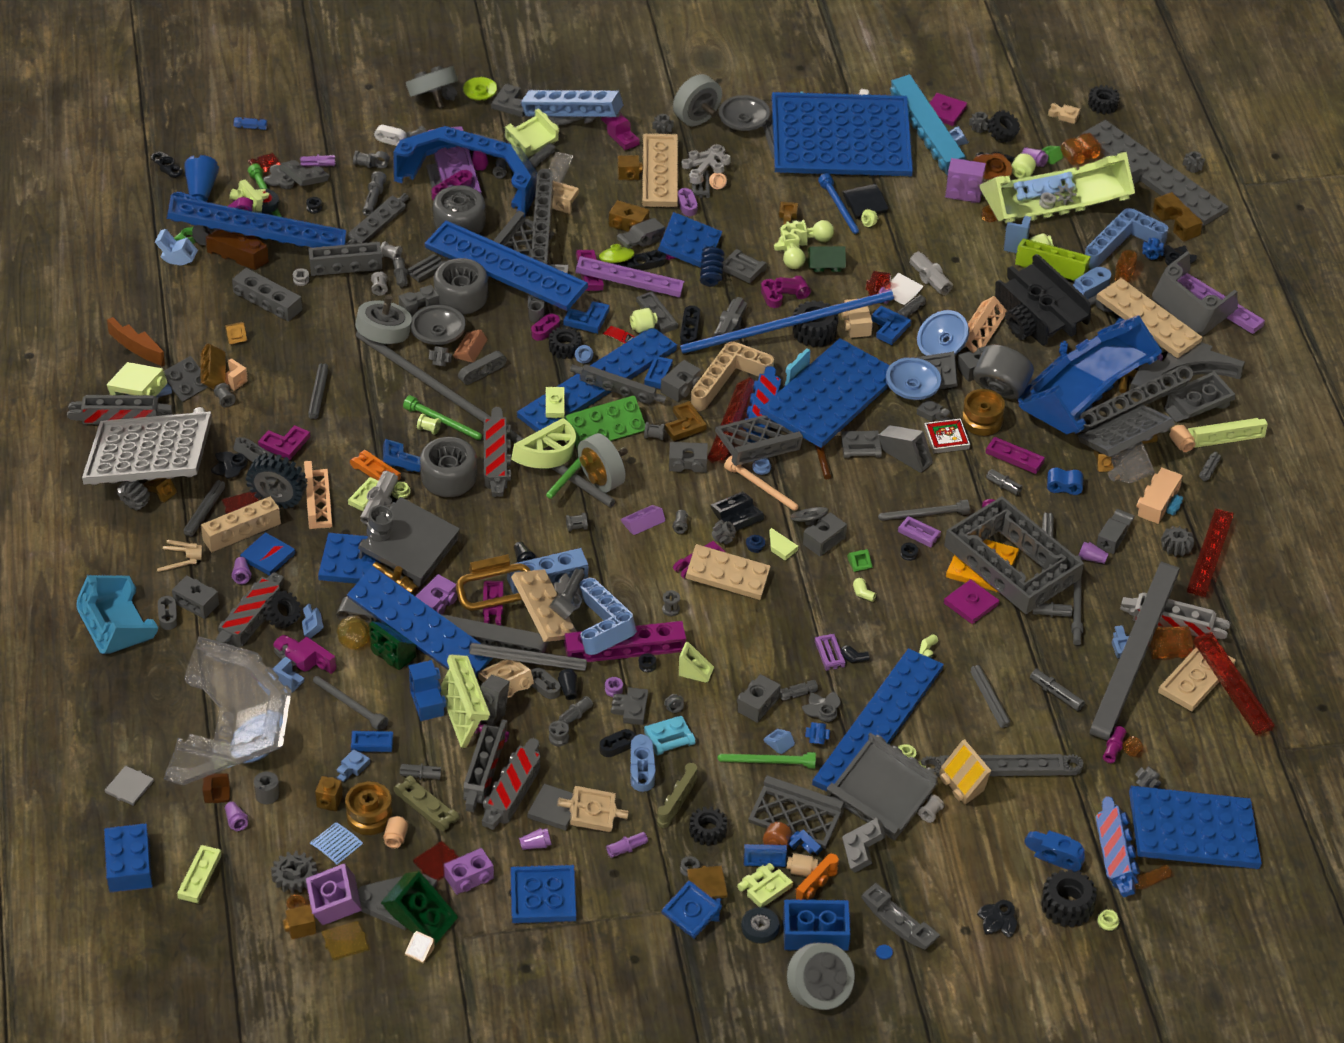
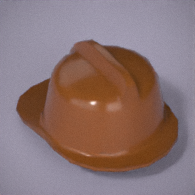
M1000 153L991 155L981 154L972 160L974 162L986 163L984 179L1011 176L1012 165Z

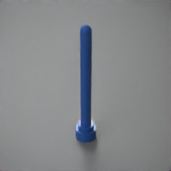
M828 173L821 175L818 179L820 186L827 189L852 233L858 234V227L833 187L831 175Z

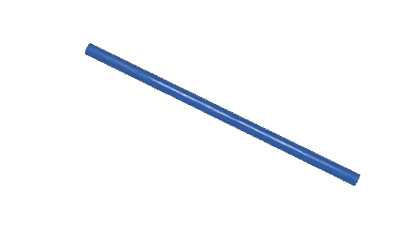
M891 290L683 344L680 347L682 354L893 300L894 296Z

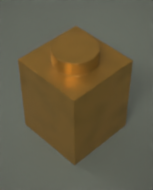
M311 905L285 910L286 919H283V926L285 932H289L291 940L316 934V924Z

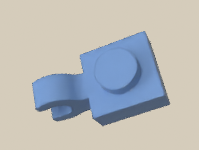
M308 604L303 608L305 619L302 621L304 636L311 639L324 627L319 609L315 608L312 610L311 604Z
M1122 625L1114 627L1116 632L1113 633L1114 638L1112 639V645L1117 658L1121 657L1129 636L1125 635Z
M356 750L351 751L341 761V765L337 769V772L340 773L337 779L345 782L352 773L358 776L370 765V758Z

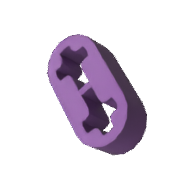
M687 188L680 189L678 191V203L682 213L686 216L695 215L697 213V201L692 190Z

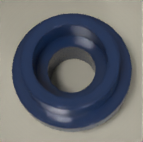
M751 535L746 539V546L751 552H760L765 546V539L759 535Z

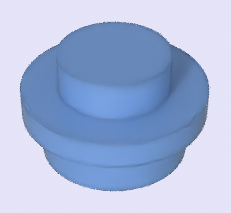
M581 345L576 349L575 357L578 362L585 364L592 360L593 351L589 346Z
M767 458L753 462L752 469L757 474H767L771 470V464Z

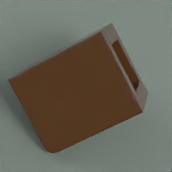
M228 773L203 774V796L205 803H227L230 801Z

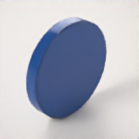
M880 945L876 949V955L880 959H889L893 954L892 948L888 945Z

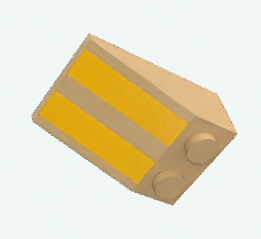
M964 739L942 765L939 774L941 781L946 786L949 785L955 798L966 805L985 790L991 770Z

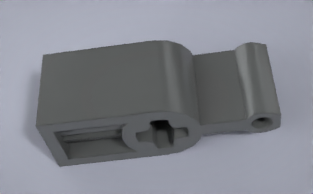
M652 218L634 225L629 232L618 234L617 240L627 249L637 244L644 247L661 241L664 236L665 227L658 220Z
M1116 509L1112 518L1108 519L1099 533L1096 546L1114 554L1123 541L1135 515Z

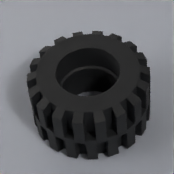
M812 300V302L806 301L795 308L793 316L830 307V304L823 303V301L817 302L816 300ZM838 314L793 325L792 333L794 338L806 346L822 347L823 345H828L837 336Z
M1070 869L1067 872L1064 870H1059V873L1054 872L1051 874V877L1046 879L1041 899L1042 911L1046 913V917L1052 919V922L1055 924L1060 923V926L1063 927L1065 925L1074 927L1075 924L1080 926L1083 925V921L1087 922L1093 915L1097 896L1094 882L1089 880L1087 875L1083 876L1081 872H1072L1073 870ZM1069 896L1076 900H1067L1062 897Z

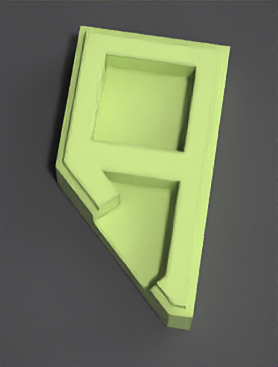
M770 529V548L773 553L783 560H787L798 551V545L774 529Z

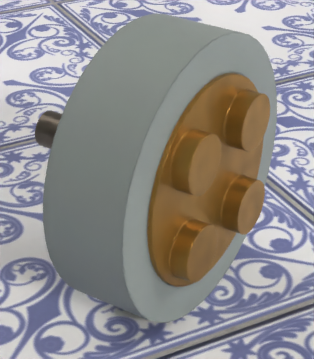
M599 433L579 443V461L587 478L595 487L603 492H608L624 483L625 468L621 457L628 454L626 447L617 450L607 437Z

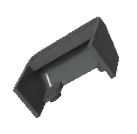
M1187 251L1166 267L1152 293V299L1156 304L1200 336H1204L1238 309L1237 291L1234 290L1222 300L1215 295H1208L1200 300L1180 284L1178 280L1191 270L1190 253Z

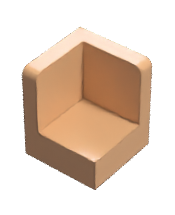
M230 359L228 360L229 371L226 372L225 383L229 385L230 389L235 391L248 382L247 371L244 366Z

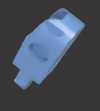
M1095 267L1077 278L1073 286L1089 299L1110 285L1111 272L1104 267Z
M642 734L635 736L631 740L630 776L631 786L641 792L649 791L655 784L653 743L648 736ZM645 779L647 782L640 783L639 780Z

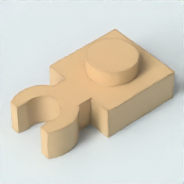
M1051 104L1048 116H1058L1061 121L1075 124L1080 114V109L1064 105L1062 108L1057 104Z

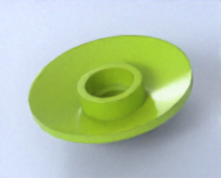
M476 77L464 84L463 92L471 99L485 100L495 95L497 86L491 79Z
M614 244L609 249L601 252L599 259L608 263L626 261L634 256V250L621 247L620 244Z

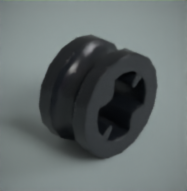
M310 197L307 199L306 205L309 213L316 214L322 211V200L320 198Z
M907 542L901 546L900 555L904 560L912 561L917 558V545Z
M646 653L638 659L639 668L643 672H652L657 667L656 657L653 654Z

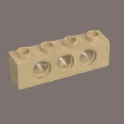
M270 496L201 524L203 541L209 550L214 552L280 525L279 507Z

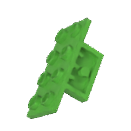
M635 396L626 397L566 416V420L573 426L576 433L575 446L577 450L581 441L597 433L604 435L612 441L645 430V423Z

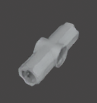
M919 251L914 253L910 258V264L919 272L923 283H930L939 294L947 295L952 289L953 284L943 275L941 266L938 263L933 264Z
M383 471L377 485L368 492L367 499L369 501L360 516L361 522L364 524L368 523V516L372 507L377 505L390 506L392 502L390 495L398 482V476L395 473Z

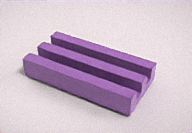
M909 516L898 527L899 533L928 547H932L933 542L935 543L937 538L941 536V531Z
M829 634L815 637V644L825 670H830V667H833V669H837V666L845 667V660L835 635ZM829 639L831 640L832 646H833V648H834V651H835L836 656H837V659H838V660H836V661H835V658H834V656H833L831 647H830V645H829V643H828V640H829ZM821 641H823V643H824V646H825V649H826L827 654H828V656H829L830 662L828 661L827 655H826V653H825V650H824V648H823V645H822V642H821Z

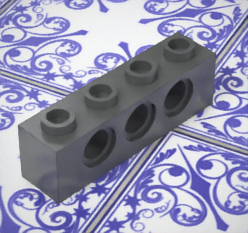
M245 268L232 279L233 293L277 315L279 318L289 322L302 311L301 296L248 268Z

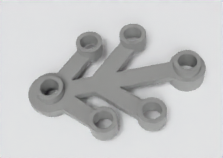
M716 144L711 146L708 151L699 153L694 150L689 152V159L682 160V168L690 169L700 165L698 169L691 170L689 174L690 183H702L703 172L709 165L714 169L715 173L724 172V165L731 163L730 156L724 155V147Z

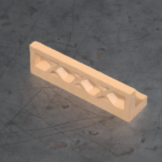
M995 296L983 301L968 323L969 337L964 347L967 346L972 353L976 352L980 347L986 346L1007 312ZM994 307H996L1000 312L999 315L995 314ZM987 318H991L992 326L988 325ZM980 329H984L985 337H981ZM973 340H977L978 348L972 343Z
M304 461L305 478L308 480L306 495L309 529L332 527L328 469L312 470V461ZM316 476H324L320 482L313 479ZM319 488L325 491L321 495L315 493ZM320 502L326 505L322 509L316 506ZM321 515L328 519V521L316 522Z

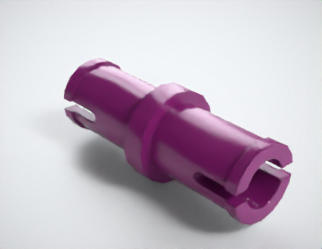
M1115 727L1111 738L1107 741V748L1103 755V759L1107 763H1114L1118 752L1122 750V742L1127 733L1123 727Z

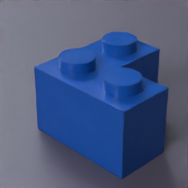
M432 660L409 665L410 693L420 721L444 716V707H447L445 696L440 695L441 686L438 679H441L439 668L434 667Z

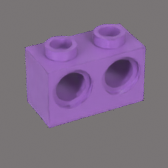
M482 848L444 864L445 878L456 895L467 892L475 886L494 879L493 864Z

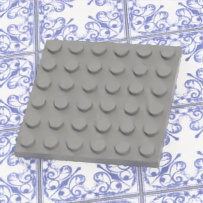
M211 411L100 421L82 476L83 484L97 485L107 482H134L143 479H171L179 476L192 477L197 475L212 421Z

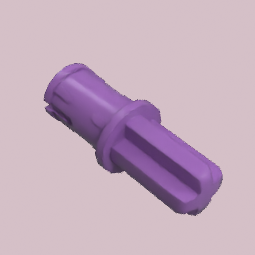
M317 154V156L301 157L300 164L303 167L335 166V155L319 156Z
M645 832L630 838L623 837L622 840L606 846L610 858H614L625 852L630 853L633 848L647 843L648 838Z

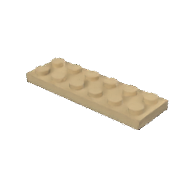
M643 134V206L677 207V134Z
M1122 278L1097 294L1096 299L1124 320L1139 315L1157 344L1177 359L1202 341V336Z

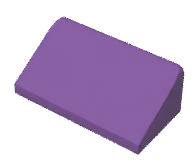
M655 505L646 507L621 519V522L633 535L665 521L662 508Z

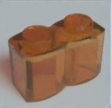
M1085 133L1077 138L1064 141L1061 144L1062 155L1071 165H1076L1085 160L1098 157L1101 154V144L1091 133Z

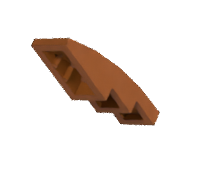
M114 317L107 320L109 334L121 345L145 360L160 366L165 365L164 351L145 331L138 334L129 324L122 327Z

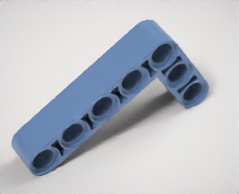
M1127 208L1123 210L1086 247L1085 255L1091 256L1089 268L1098 267L1130 234L1147 242L1149 238H1158L1161 243L1165 244L1168 226L1135 209Z
M586 578L580 582L579 586L584 602L604 620L582 631L581 639L586 654L595 655L636 634L637 629L633 614L594 578Z

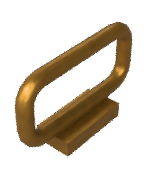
M508 554L471 562L470 574L461 576L456 583L459 602L465 609L476 611L522 600L520 594L515 593L470 603L465 595L464 584L515 571L531 570L528 566L521 563L510 565Z

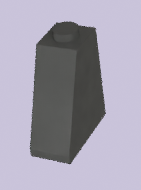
M889 425L878 435L883 451L914 470L922 473L933 463L924 431Z

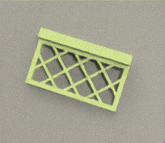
M449 655L447 659L449 670L441 684V695L445 696L446 708L461 748H467L480 721L488 720L490 713L468 656Z

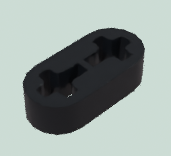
M624 729L601 739V755L613 757L631 749V740L636 736L632 730Z

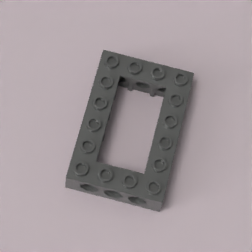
M1003 496L949 528L946 532L944 546L1025 614L1081 579L1084 563ZM1000 532L1045 570L1039 574L1036 573L1032 579L1025 582L1026 576L1024 573L1016 570L1009 564L1008 560L1005 561L996 553L995 549H991L983 541Z

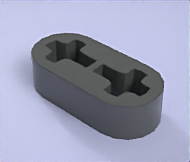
M163 596L158 600L159 624L165 630H171L177 626L176 601L171 596Z
M541 668L531 670L534 684L531 686L547 699H555L560 695V683Z

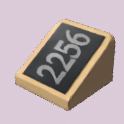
M416 931L405 955L424 964L435 948L434 939Z

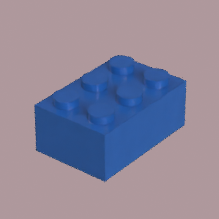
M147 823L104 828L106 874L109 892L152 888L150 842Z
M784 900V950H799L803 946L812 943H828L838 946L844 951H849V900Z

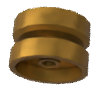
M977 389L967 394L964 399L962 424L965 429L980 436H988L998 432L1003 425L1004 399L1000 394L989 389Z
M368 781L358 783L346 795L347 821L349 827L354 832L361 835H375L386 830L388 820L393 814L391 795L384 785Z

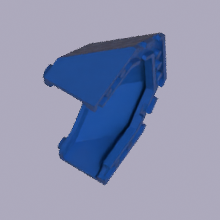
M447 126L402 139L397 144L394 150L395 182L403 183V178L407 176L414 180L427 155L434 154L437 150L445 147L450 149L459 146L473 151L484 152L498 158H505L514 172L511 183L513 187L518 189L511 202V207L515 208L516 206L518 208L517 211L524 212V218L536 196L537 171L522 148Z
M1139 315L1098 331L1096 337L1091 340H1084L1075 346L1077 349L1069 354L1065 352L1028 384L1024 394L1018 398L1019 407L1065 434L1079 433L1085 428L1084 425L1086 423L1084 419L1078 420L1081 417V413L1089 410L1093 406V402L1100 400L1104 392L1114 387L1112 384L1119 378L1142 364L1154 363L1162 350Z

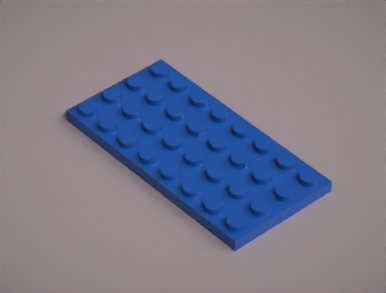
M839 338L760 408V414L767 416L772 421L794 433L800 431L804 439L822 448L889 387L886 382V372L890 365Z

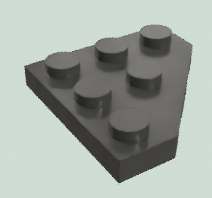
M423 874L429 883L436 888L437 880ZM403 876L360 886L358 894L361 912L406 930L407 928L395 920L381 904L383 899Z

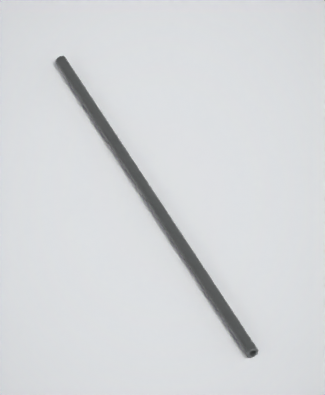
M357 331L356 337L483 423L486 418L491 417L384 344L369 340ZM512 430L511 436H507V439H511V442L514 444L524 439ZM564 465L552 468L560 475H563L568 470ZM576 473L569 479V481L611 508L615 504V499Z

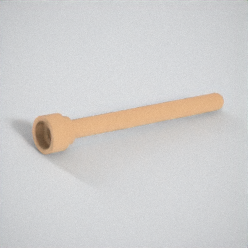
M732 456L726 460L724 464L725 469L734 473L738 472L793 511L798 510V504L741 465L735 466L731 461Z

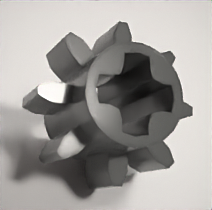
M976 112L972 114L969 125L972 126V130L982 133L985 130L987 131V123L990 119H988L986 113Z
M660 114L654 117L652 129H656V133L668 134L672 132L674 121L670 120V116Z
M1192 151L1189 154L1186 153L1183 159V165L1187 166L1186 170L1192 173L1202 170L1205 163V158H1201L1202 154L1197 151Z
M1065 183L1063 188L1058 186L1060 190L1055 194L1059 195L1060 198L1057 201L1064 200V205H1067L1069 200L1073 203V196H1077L1072 191L1075 187L1068 188V183ZM1067 189L1070 196H1067L1065 199V196H1062V192H1065Z
M435 346L434 351L429 352L428 359L433 360L432 365L446 367V362L451 363L452 354L448 353V348Z
M720 520L712 528V536L717 543L724 542L727 545L733 541L732 538L735 537L736 530L731 522L726 521L724 523L723 520Z
M1150 766L1146 770L1141 767L1135 774L1139 778L1136 783L1141 787L1158 788L1161 784L1158 780L1161 775Z

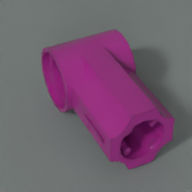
M795 276L793 278L780 277L774 281L776 293L796 295L798 299H804L811 293L810 287L802 276Z

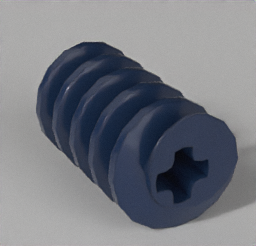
M705 247L702 249L700 283L712 287L722 281V268L724 266L722 262L724 261L723 256L725 252L720 248Z

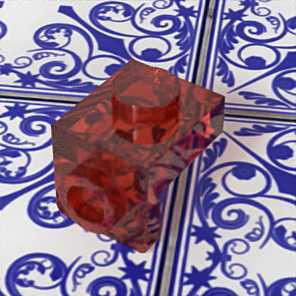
M873 271L870 280L866 282L868 296L878 294L882 287L890 289L891 274Z

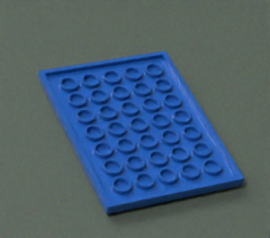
M772 92L774 172L912 176L907 96Z

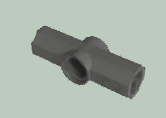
M737 297L733 299L727 311L724 310L722 312L714 336L739 329L742 316L747 308V303L743 298Z

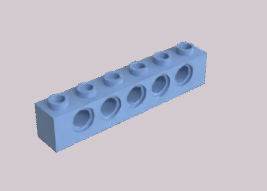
M529 90L521 101L525 116H535V110L540 109L547 116L616 117L623 106L619 91Z

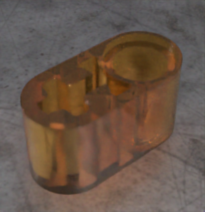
M1125 250L1121 253L1116 264L1115 282L1120 278L1128 283L1130 282L1136 267V252Z

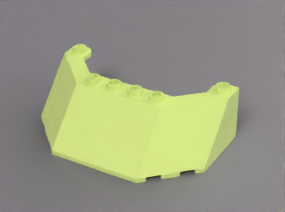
M1127 152L1079 167L1080 170L1074 167L1010 180L1009 176H1000L979 185L998 221H1005V223L1024 219V216L1031 217L1032 221L1043 215V218L1052 217L1053 213L1059 212V215L1070 213L1069 210L1075 209V212L1086 210L1085 207L1118 198L1119 201L1130 199V195L1135 194ZM1072 172V182L1076 186V189L1072 191L1077 194V196L1072 198L1073 203L1070 200L1067 201V205H1064V200L1058 202L1057 200L1060 197L1056 194H1053L1056 197V201L1052 209L1042 208L1039 205L1040 197L1022 201L1017 200L1016 195L1018 193L1014 189V183ZM1065 180L1061 181L1062 186L1065 185ZM1063 192L1062 196H1065L1066 199L1067 196H1070V193Z

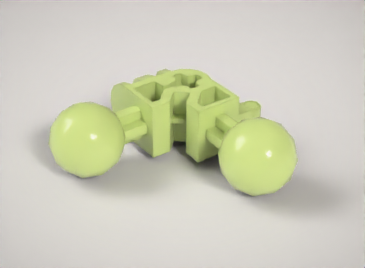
M804 220L802 222H786L781 227V237L778 243L774 244V250H784L783 261L785 265L790 269H798L804 265L806 258L799 245H807V238L813 237L819 242L829 241L833 238L834 227L825 220L817 222L813 228H806Z

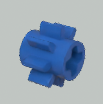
M1149 238L1148 242H1143L1142 254H1146L1148 259H1158L1159 255L1163 256L1164 243H1161L1158 238Z
M811 723V728L806 727L805 737L810 738L809 743L824 744L825 739H829L830 730L826 729V724Z

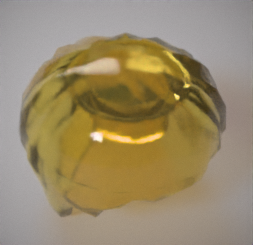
M356 615L342 619L337 629L339 642L343 646L354 650L363 647L369 642L370 638L368 622Z

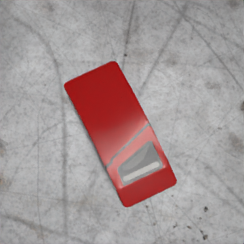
M610 326L603 333L624 344L635 337L614 326Z

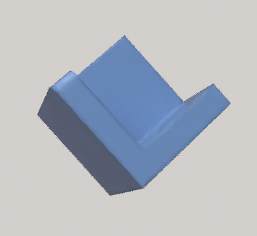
M286 657L272 669L274 683L291 693L304 682V677L292 671V661Z

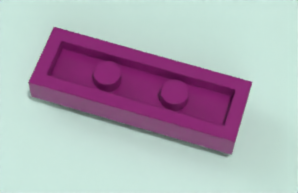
M594 250L576 251L577 262L580 256L597 260ZM581 274L582 280L588 283L586 291L603 290L604 284L602 279Z
M994 437L986 447V454L1035 474L1045 461V457L997 437Z

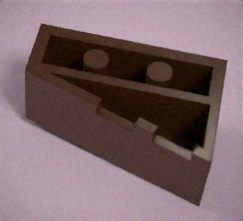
M217 229L205 236L207 253L213 254L214 252L220 254L221 258L236 260L237 264L253 270L269 262L267 245L255 236H246L237 232H226L222 229Z

